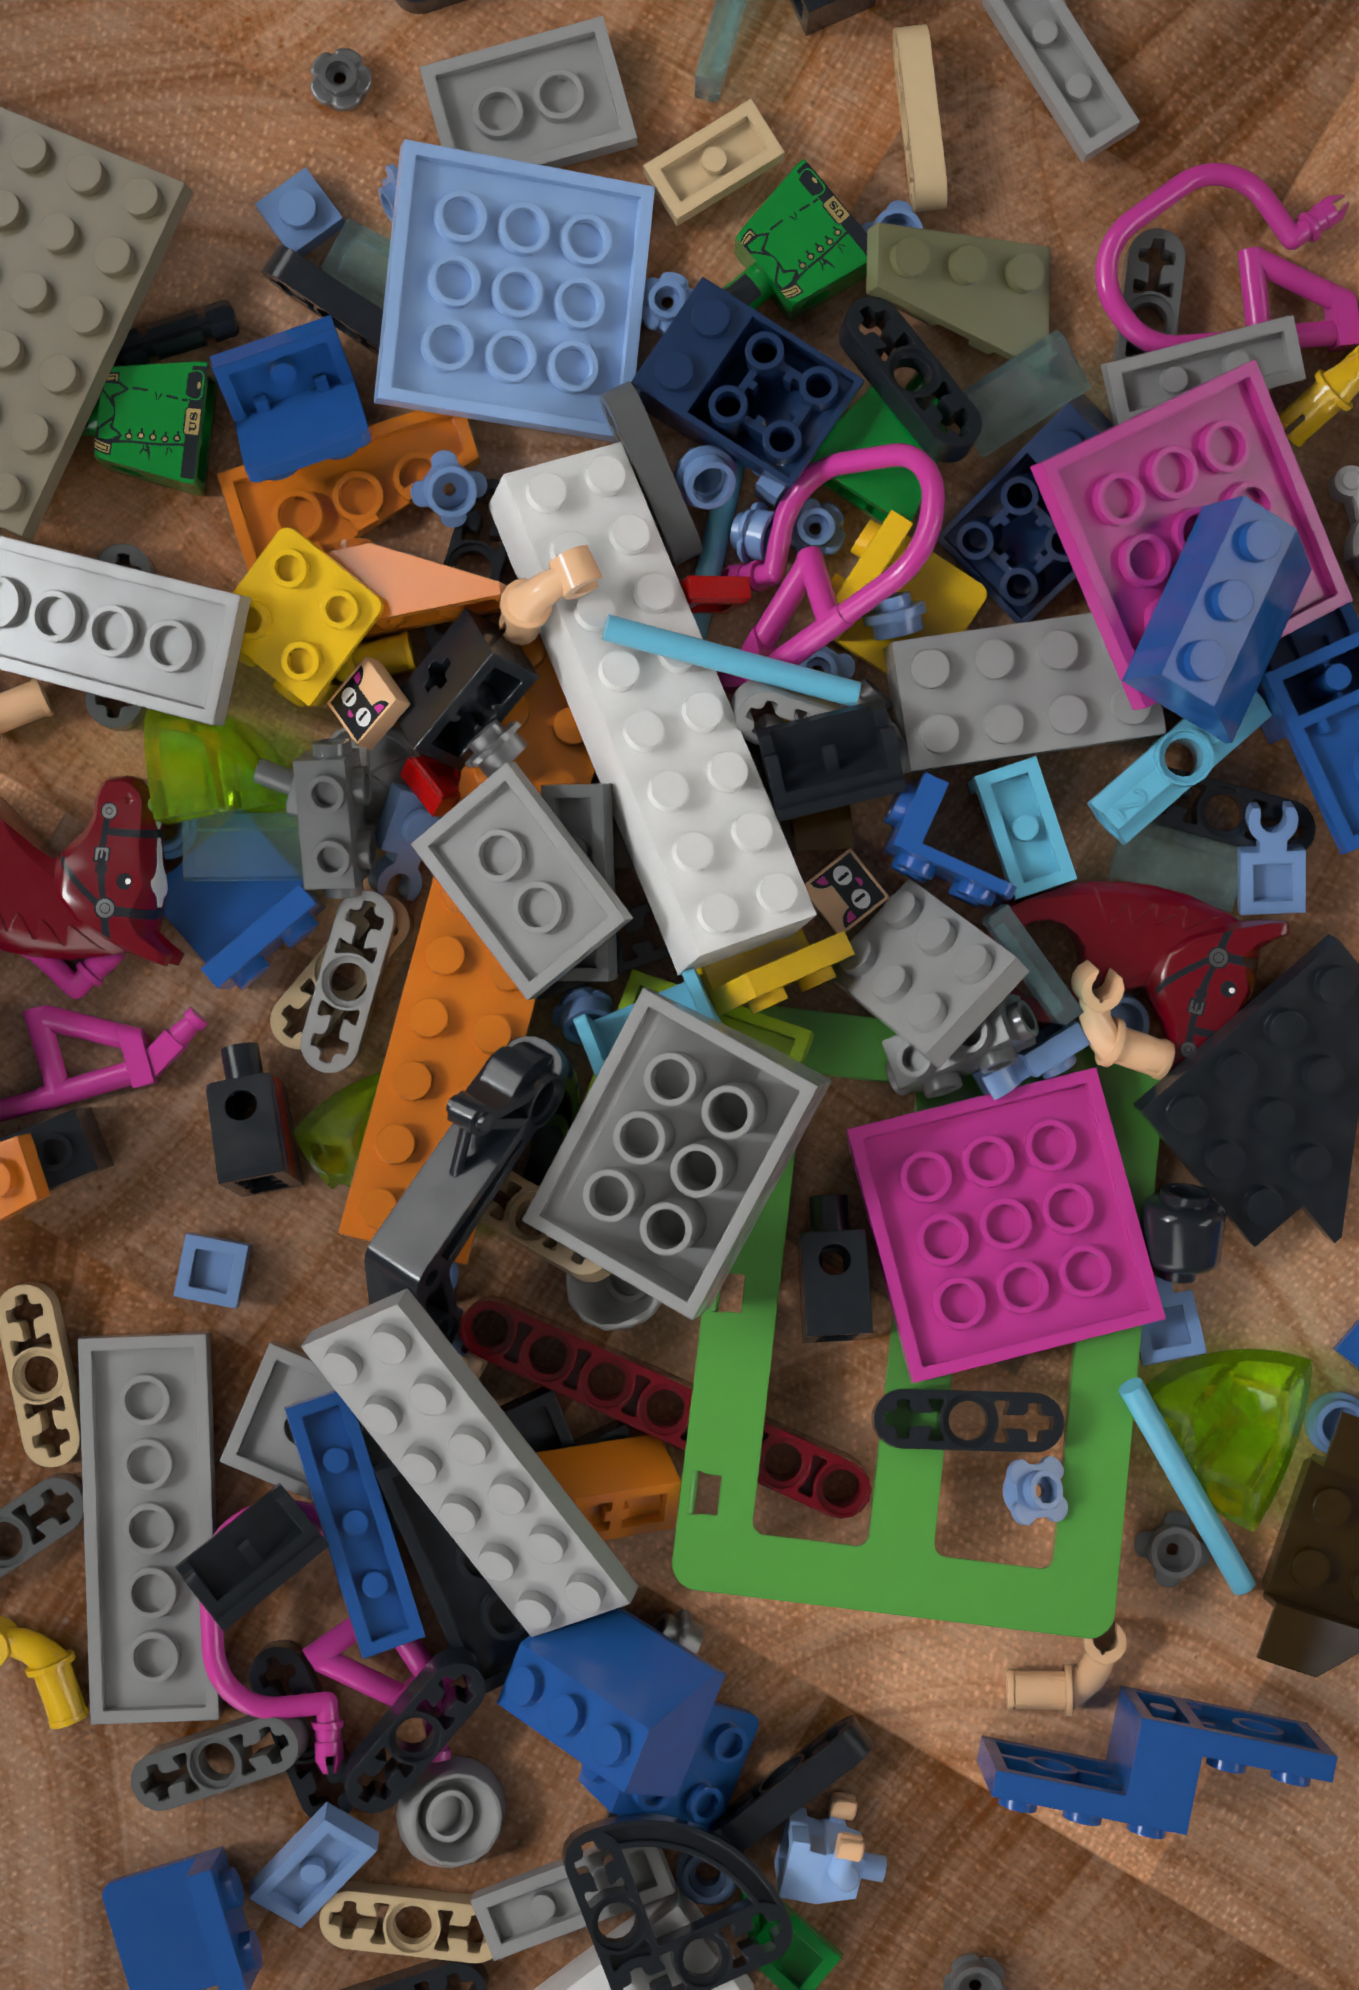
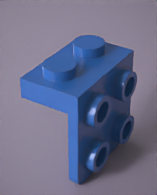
M331 315L210 356L212 370L235 422L244 468L251 482L282 480L293 475L298 469L320 461L349 457L359 448L370 443L372 436L357 384Z
M926 772L912 784L905 782L907 791L894 794L882 821L892 826L881 853L894 858L890 868L922 883H925L926 879L932 880L933 876L950 883L952 886L948 895L978 909H983L984 906L992 907L993 903L998 904L1011 900L1017 888L1013 884L923 844L949 783Z
M236 816L167 874L168 891L163 914L206 963L201 970L217 989L231 990L237 985L240 990H243L270 968L271 965L266 959L284 943L289 948L296 946L318 927L319 922L315 917L326 906L312 890H304L303 879L255 823L246 816Z
M714 1702L677 1797L624 1793L584 1764H582L578 1781L610 1813L618 1815H666L691 1821L708 1828L725 1813L759 1726L758 1718L747 1709Z
M224 1846L113 1879L105 1886L102 1892V1899L130 1990H203L218 1985L219 1990H251L257 1974L263 1965L262 1952L255 1931L248 1929L242 1909L244 1905L242 1883L237 1870L234 1867L230 1868Z

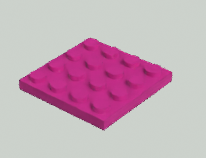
M1256 359L1220 374L1030 467L1133 710L1146 709L1157 702L1122 681L1123 676L1200 511L1205 505L1245 495L1297 529L1312 570L1281 638L1353 601Z
M1096 1067L1019 1086L996 1100L992 1099L990 1094L850 1128L845 1131L911 1383L1166 1319Z

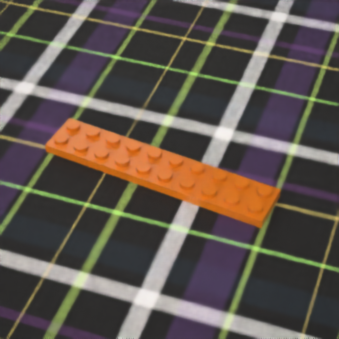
M539 633L536 639L529 644L520 645L538 673L539 678L504 718L501 725L504 727L509 722H515L516 720L522 725L516 732L528 745L512 762L518 764L541 795V785L593 784L596 771ZM465 765L462 769L458 784L461 796L456 800L458 803L488 778L478 766L468 768ZM435 876L433 877L338 1231L340 1235L368 1242L372 1240L452 1125V1122L447 1120L448 1112L446 1111L450 1098L453 1095H458L460 1091L467 1089L495 1051L502 1046L506 1047L514 1039L528 1035L537 998L527 1000ZM478 1224L454 1263L468 1266Z

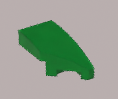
M742 1891L743 1899L748 1898L746 1894ZM782 1901L792 1923L793 1936L791 1945L780 1958L758 1969L780 1990H815L844 1954L801 1915ZM762 1913L756 1914L751 1918L753 1929L747 1935L748 1937L754 1936L760 1945L771 1941L769 1929L777 1925L778 1922L777 1920L768 1922Z

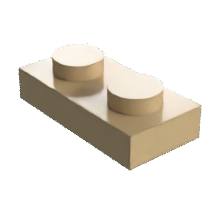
M749 99L644 164L643 174L650 185L655 187L656 195L677 227L784 161L785 152L752 99Z

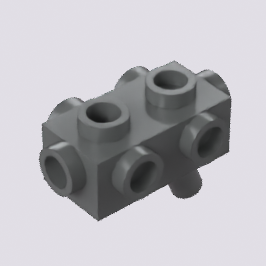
M348 738L316 740L312 742V749H309L293 761V769L261 758L256 767L253 782L288 795L286 801L287 814L289 817L298 818L304 890L325 889V896L333 899L352 898L362 895V891H364L363 880L370 874L369 869H374L376 866L377 842L374 831L366 830L364 805H369L371 801L372 780L368 766H361L359 748H352L351 739Z
M1008 994L939 1069L898 1035L892 1036L882 1041L888 1058L885 1064L888 1081L895 1092L901 1096L913 1091L924 1092L926 1098H935L951 1093L962 1087L961 1080L967 1074L979 1069L983 1074L992 1073L1015 1064L1018 1061V1053L1037 1044L1035 1037L1038 1035L1039 1029L1036 1017L1029 1005L1021 1000L1019 995Z

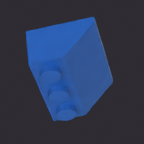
M1245 495L1203 506L1122 681L1222 742L1232 743L1312 570L1297 529Z
M619 1607L534 1637L528 1636L519 1645L497 1704L622 1792L627 1794L677 1797L726 1673L624 1608Z

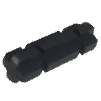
M221 300L205 305V312L199 314L196 313L195 309L148 323L146 324L147 330L142 332L137 327L132 328L124 341L118 358L123 366L150 364V357L158 356L159 360L207 346V339L215 338L216 342L236 337L240 331L235 310L229 301Z

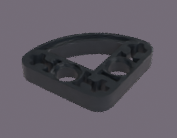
M627 1814L604 1818L583 1825L573 1831L564 1843L562 1851L563 1866L611 1990H623V1988L629 1986L632 1983L630 1971L635 1968L642 1967L647 1976L665 1970L666 1967L659 1956L670 1952L672 1965L682 1983L672 1987L669 1976L665 1974L649 1983L650 1990H711L774 1962L784 1955L791 1945L793 1936L791 1919L772 1884L743 1851L706 1827L666 1815ZM593 1841L598 1850L610 1849V1854L605 1855L601 1859L610 1885L614 1884L620 1877L623 1878L624 1885L605 1888L587 1901L585 1893L596 1892L598 1889L587 1866L576 1868L575 1862L583 1858L581 1846ZM657 1847L695 1856L723 1872L739 1886L748 1898L656 1938L622 1849ZM612 1903H625L633 1909L635 1915L634 1925L630 1932L620 1938H610L602 1934L598 1927L599 1915L602 1910ZM762 1913L768 1922L777 1920L778 1924L769 1929L771 1941L760 1945L758 1940L752 1936L736 1942L743 1955L733 1960L731 1947L722 1935L721 1928L730 1925L731 1932L737 1938L753 1929L751 1918L756 1914ZM707 1938L718 1945V1961L706 1973H692L684 1966V1951L695 1939Z

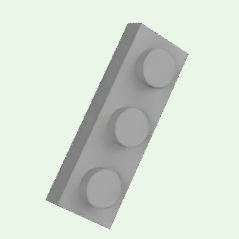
M1063 0L982 1V6L1082 164L1137 129L1140 123L1139 119Z
M1294 315L1283 316L1101 364L1113 425L1124 422L1220 374L1255 359L1267 389L1306 379Z
M596 1846L583 1850V1858L575 1862L576 1868L580 1866H587L598 1889L596 1892L585 1893L587 1901L605 1888L624 1885L622 1877L612 1885H610L606 1877L601 1859L605 1855L610 1854L609 1848L598 1850ZM634 1847L622 1849L643 1905L675 1893L676 1882L662 1848ZM562 1859L477 1890L473 1893L470 1900L494 1961L586 1927ZM620 1902L609 1904L600 1913L598 1922L629 1911L632 1908Z

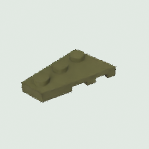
M879 222L867 229L866 294L885 299L894 305L896 309L932 327L940 324L970 339L968 345L986 354L995 352L1017 363L1018 370L1034 378L1048 373L1050 247Z

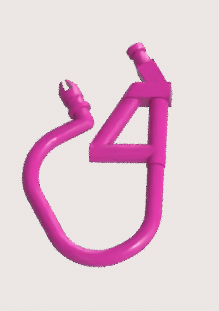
M1206 163L1188 168L1171 178L1122 214L1105 234L1097 254L1095 266L1096 288L1103 309L1117 330L1130 343L1145 352L1226 332L1168 335L1155 331L1145 325L1129 307L1119 286L1118 262L1127 241L1137 231L1189 193L1202 187L1222 186L1231 188L1247 197L1261 213L1281 244L1288 250H1296L1308 241L1311 243L1316 242L1320 239L1322 232L1331 229L1343 220L1349 207V201L1338 211L1333 203L1341 200L1345 195L1338 194L1324 197L1313 205L1307 213L1301 212L1297 215L1294 221L1274 191L1261 178L1249 170L1227 163ZM1251 247L1237 252L1245 326L1271 320L1267 281L1324 309L1325 321L1295 323L1300 349L1328 346V352L1349 351L1359 345V308L1357 307L1354 292L1281 258L1262 247Z
M905 443L885 444L834 453L815 461L805 469L792 490L788 488L778 504L771 524L765 561L754 560L749 564L730 565L721 573V576H750V588L754 592H763L769 586L782 582L758 624L754 625L740 650L799 665L853 626L854 622L902 588L920 571L938 540L945 508V489L941 472L935 461L925 451ZM889 467H905L916 475L922 492L918 525L905 552L887 570L841 604L837 603L824 557L819 547L809 546L800 550L796 561L785 577L796 519L807 499L819 486L836 476ZM807 593L815 621L776 649L775 644ZM716 671L724 691L732 695L742 684L749 681L746 678Z
M126 953L87 958L84 962L80 961L76 965L78 969L76 973L62 959L22 956L39 967L68 997L80 999L94 985L100 987L104 982L103 978L117 967L125 958ZM50 1005L25 1010L23 1015L43 1085L34 1090L0 1099V1122L41 1110L47 1111L130 1086L132 1088H140L161 1082L160 1076L183 1054L197 1031H202L208 1025V1022L199 1012L189 1007L183 1013L184 1017L169 1029L164 1030L150 1044L146 1031L140 1027ZM56 1033L122 1049L125 1062L68 1078Z
M295 1500L324 1537L314 1504ZM248 1507L240 1510L239 1512L232 1515L229 1519H227L217 1529L214 1535L223 1527H225L228 1523H230L233 1519H235L238 1515H240L243 1511H245ZM199 1601L202 1658L207 1676L217 1693L235 1709L257 1718L277 1717L288 1719L316 1716V1719L312 1721V1729L315 1730L316 1736L314 1741L315 1762L323 1774H328L325 1757L333 1756L332 1772L334 1774L337 1773L344 1760L343 1738H341V1728L344 1727V1719L339 1718L336 1695L326 1691L273 1697L261 1695L246 1688L236 1679L227 1663L224 1632ZM349 1617L302 1649L316 1672L390 1707L433 1658L421 1639L395 1647L413 1674L403 1683L341 1654L357 1642ZM447 1676L443 1678L445 1693L450 1689V1684L453 1683V1680ZM441 1699L436 1705L444 1714ZM422 1719V1726L425 1728L427 1738L433 1726L427 1720ZM448 1743L432 1762H442L451 1759V1748L448 1747Z

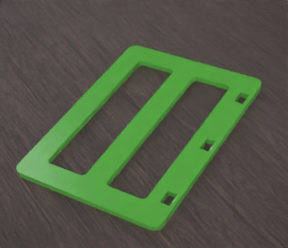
M774 1005L759 1012L811 1030L814 1033L804 1065L821 1075L889 1083L885 1071V1064L888 1058L882 1041L897 1034L878 1018ZM1090 1045L1075 1053L1077 1061L1072 1067L1051 1078L1097 1068L1140 1223L1144 1201L1155 1192L1160 1136L1133 1104L1160 1080L1115 1063L1109 1067L1098 1065L1095 1060V1053ZM970 1073L961 1080L962 1087L946 1095L926 1098L924 1092L914 1091V1113L983 1096V1093ZM1042 1075L1037 1078L1030 1076L1017 1087L1051 1078L1045 1079ZM794 1151L729 1274L745 1275L741 1312H718L720 1289L711 1307L701 1314L672 1557V1568L675 1577L683 1586L697 1591L1088 1639L1097 1638L1105 1634L1112 1626L1115 1618L1133 1416L1119 1393V1387L1127 1380L1137 1378L1142 1325L1073 1342L1061 1460L1064 1474L1060 1479L1063 1485V1498L1068 1503V1512L1063 1520L1055 1522L1052 1559L1047 1566L1035 1568L941 1556L935 1549V1534L944 1450L894 1448L885 1444L880 1439L878 1440L869 1532L865 1542L860 1545H848L767 1535L755 1530L753 1515L795 1159ZM892 1313L883 1395L896 1389L951 1390L952 1374L917 1383L910 1382ZM929 1399L932 1413L911 1412L908 1410L907 1400H897L896 1410L885 1412V1425L895 1426L898 1438L907 1437L908 1427L932 1426L928 1439L938 1441L941 1437L937 1429L936 1416L941 1400ZM699 1471L709 1475L721 1476L717 1515L694 1514Z

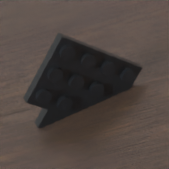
M1330 934L1325 936L1133 1104L1199 1185L1213 1193L1212 1199L1224 1208L1229 1221L1243 1238L1254 1247L1259 1245L1300 1208L1304 1210L1322 1234L1334 1244L1342 1238L1359 1115V964L1342 942Z
M544 1386L500 1406L535 1453L624 1439L629 1435L627 1425L616 1419L573 1439L554 1391ZM390 1458L372 1465L449 1647L466 1649L479 1659L486 1685L485 1694L504 1685L519 1645L530 1636L529 1633ZM462 1674L464 1682L467 1686L466 1675Z

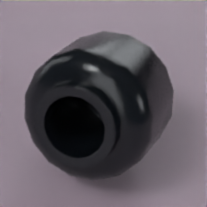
M1169 1183L1161 1186L1159 1193L1149 1196L1144 1201L1140 1227L1151 1266L1158 1269L1157 1276L1173 1283H1192L1196 1280L1197 1274L1207 1273L1219 1266L1222 1255L1226 1211L1217 1201L1212 1199L1213 1193L1210 1190L1194 1184Z

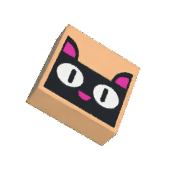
M365 656L327 702L355 744L372 750L411 704L383 664Z
M851 848L804 884L813 906L835 934L842 931L846 933L890 898Z

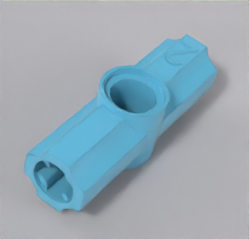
M1257 691L1255 692L1232 743L1222 742L1183 718L1164 736L1155 740L1146 752L1087 803L1095 818L1122 845L1127 844L1190 787L1205 779L1215 765L1272 716L1265 704V700ZM1171 743L1182 744L1191 752L1193 767L1188 776L1175 775L1165 764V752Z

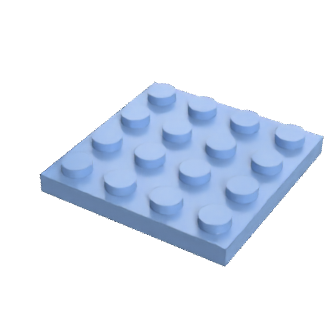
M404 139L400 146L374 403L616 443L602 410L599 394L627 381L631 382L636 375L655 187Z

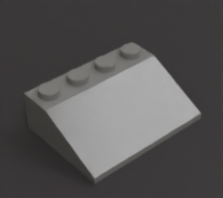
M643 988L522 1221L687 1318L694 1320L708 1310L714 1302L832 1080L767 1044L648 988Z

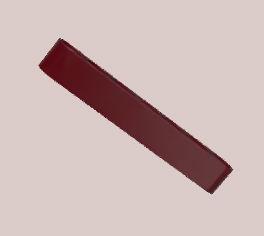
M495 1295L482 1297L475 1301L463 1315L459 1328L461 1340L467 1350L474 1355L685 1450L693 1390L692 1382L503 1297ZM489 1309L498 1311L507 1321V1336L500 1342L495 1343L485 1342L480 1339L475 1333L473 1325L476 1314ZM541 1337H555L563 1343L566 1348L567 1359L561 1366L554 1369H546L536 1364L532 1358L531 1347L534 1341ZM602 1363L615 1364L625 1375V1385L615 1394H599L592 1388L589 1382V1373L594 1367ZM667 1389L674 1391L683 1400V1410L675 1419L660 1421L649 1413L647 1402L651 1395L658 1390ZM765 1416L758 1484L831 1517L849 1518L863 1511L870 1499L871 1485L870 1479L859 1460L842 1450ZM788 1443L798 1449L800 1456L794 1469L787 1473L779 1474L772 1472L765 1466V1454L775 1444ZM840 1469L851 1471L857 1476L856 1489L852 1495L845 1499L836 1500L824 1494L823 1483L828 1474Z

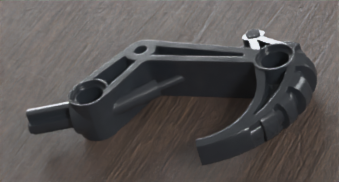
M523 1036L514 1039L506 1047L502 1046L490 1056L465 1091L462 1090L458 1095H453L450 1098L446 1111L448 1112L447 1120L452 1122V1125L367 1247L364 1263L369 1305L408 1288L453 1345L460 1328V1317L449 1274L452 1264L531 1138L530 1156L523 1177L540 1187L579 1112L580 1090L575 1067L568 1056L553 1043L535 1036Z

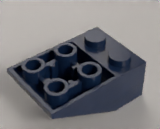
M702 277L631 383L636 389L646 412L702 446L712 445L721 448L734 462L792 490L864 384V379Z
M1085 394L1069 401L939 533L937 541L973 579L985 587L987 594L1016 624L1030 622L1076 578L1030 467L1114 426Z

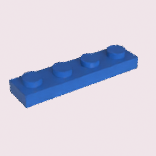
M335 1390L285 1406L286 1417L325 1540L330 1545L327 1548L362 1658L365 1659L426 1637L357 1417Z

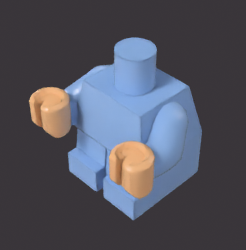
M842 1792L831 1793L827 1818L819 1820L808 1817L806 1808H800L784 1821L774 1860L778 1895L780 1898L813 1904L856 1899L861 1879L883 1882L887 1867L886 1856L864 1852L865 1843L863 1842L864 1838L861 1832L847 1827L845 1820H854L858 1805L857 1801H855V1795Z

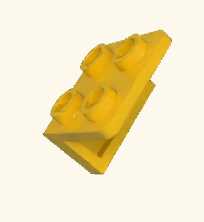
M893 510L890 511L882 525L872 519L869 520L850 550L851 553L860 558L847 579L837 573L831 579L838 604H841L875 579L901 557L912 540L911 537L907 536L913 525L912 522ZM932 552L920 571L907 584L895 592L910 591L912 601H925L927 612L921 614L924 629L897 638L874 640L871 626H864L863 617L854 622L853 626L833 641L887 675L884 654L886 646L894 641L966 631L986 600L987 591L980 582Z
M282 528L276 533L233 591L235 594L251 597L238 660L252 668L257 664L275 679L272 684L273 687L299 707H304L305 704L309 707L328 705L327 702L342 685V683L334 678L382 614L384 610L383 600L298 530Z
M801 928L792 936L696 970L701 976L717 1016L747 1003L752 1014H755L788 999L784 989L788 985L797 982L803 993L836 978L837 976L832 965L855 953L845 931L809 946Z

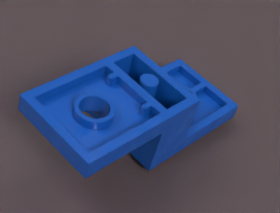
M1351 602L1280 638L1256 690L1265 700V704L1272 714L1261 725L1269 745L1287 737L1341 855L1359 848V619Z
M1120 1685L1106 1760L981 1735L977 1763L991 1796L997 1797L998 1803L1007 1809L1022 1813L1037 1812V1807L1042 1806L1062 1810L1064 1818L1078 1824L1100 1826L1103 1818L1127 1823L1126 1828L1137 1835L1153 1839L1166 1838L1167 1831L1183 1835L1188 1833L1202 1757L1207 1758V1765L1221 1771L1244 1774L1246 1766L1271 1770L1270 1776L1280 1782L1308 1787L1310 1786L1311 1778L1333 1783L1338 1756L1307 1722Z

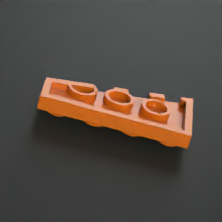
M416 410L369 425L372 436L370 443L359 448L351 456L338 460L326 459L300 468L293 475L282 480L251 482L244 465L217 473L247 571L250 570L276 533L282 528L298 530L321 550L329 552L334 551L333 544L335 542L349 538H359L415 504L410 495L411 486L414 482L423 480L432 467L431 457L440 450L453 452L457 457L458 464L467 470L480 464V457L467 418Z

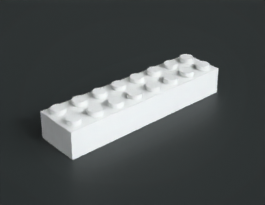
M614 443L503 474L488 507L517 579H529L549 569V563L556 556L581 545H588L603 578L597 580L599 587L590 593L571 600H566L562 597L553 604L552 613L547 622L541 626L539 633L600 783H612L613 816L677 974L681 975V972L690 968L698 969L794 935L817 914L741 730L737 729L734 713L716 670L602 640L603 628L608 614L703 639L622 443Z

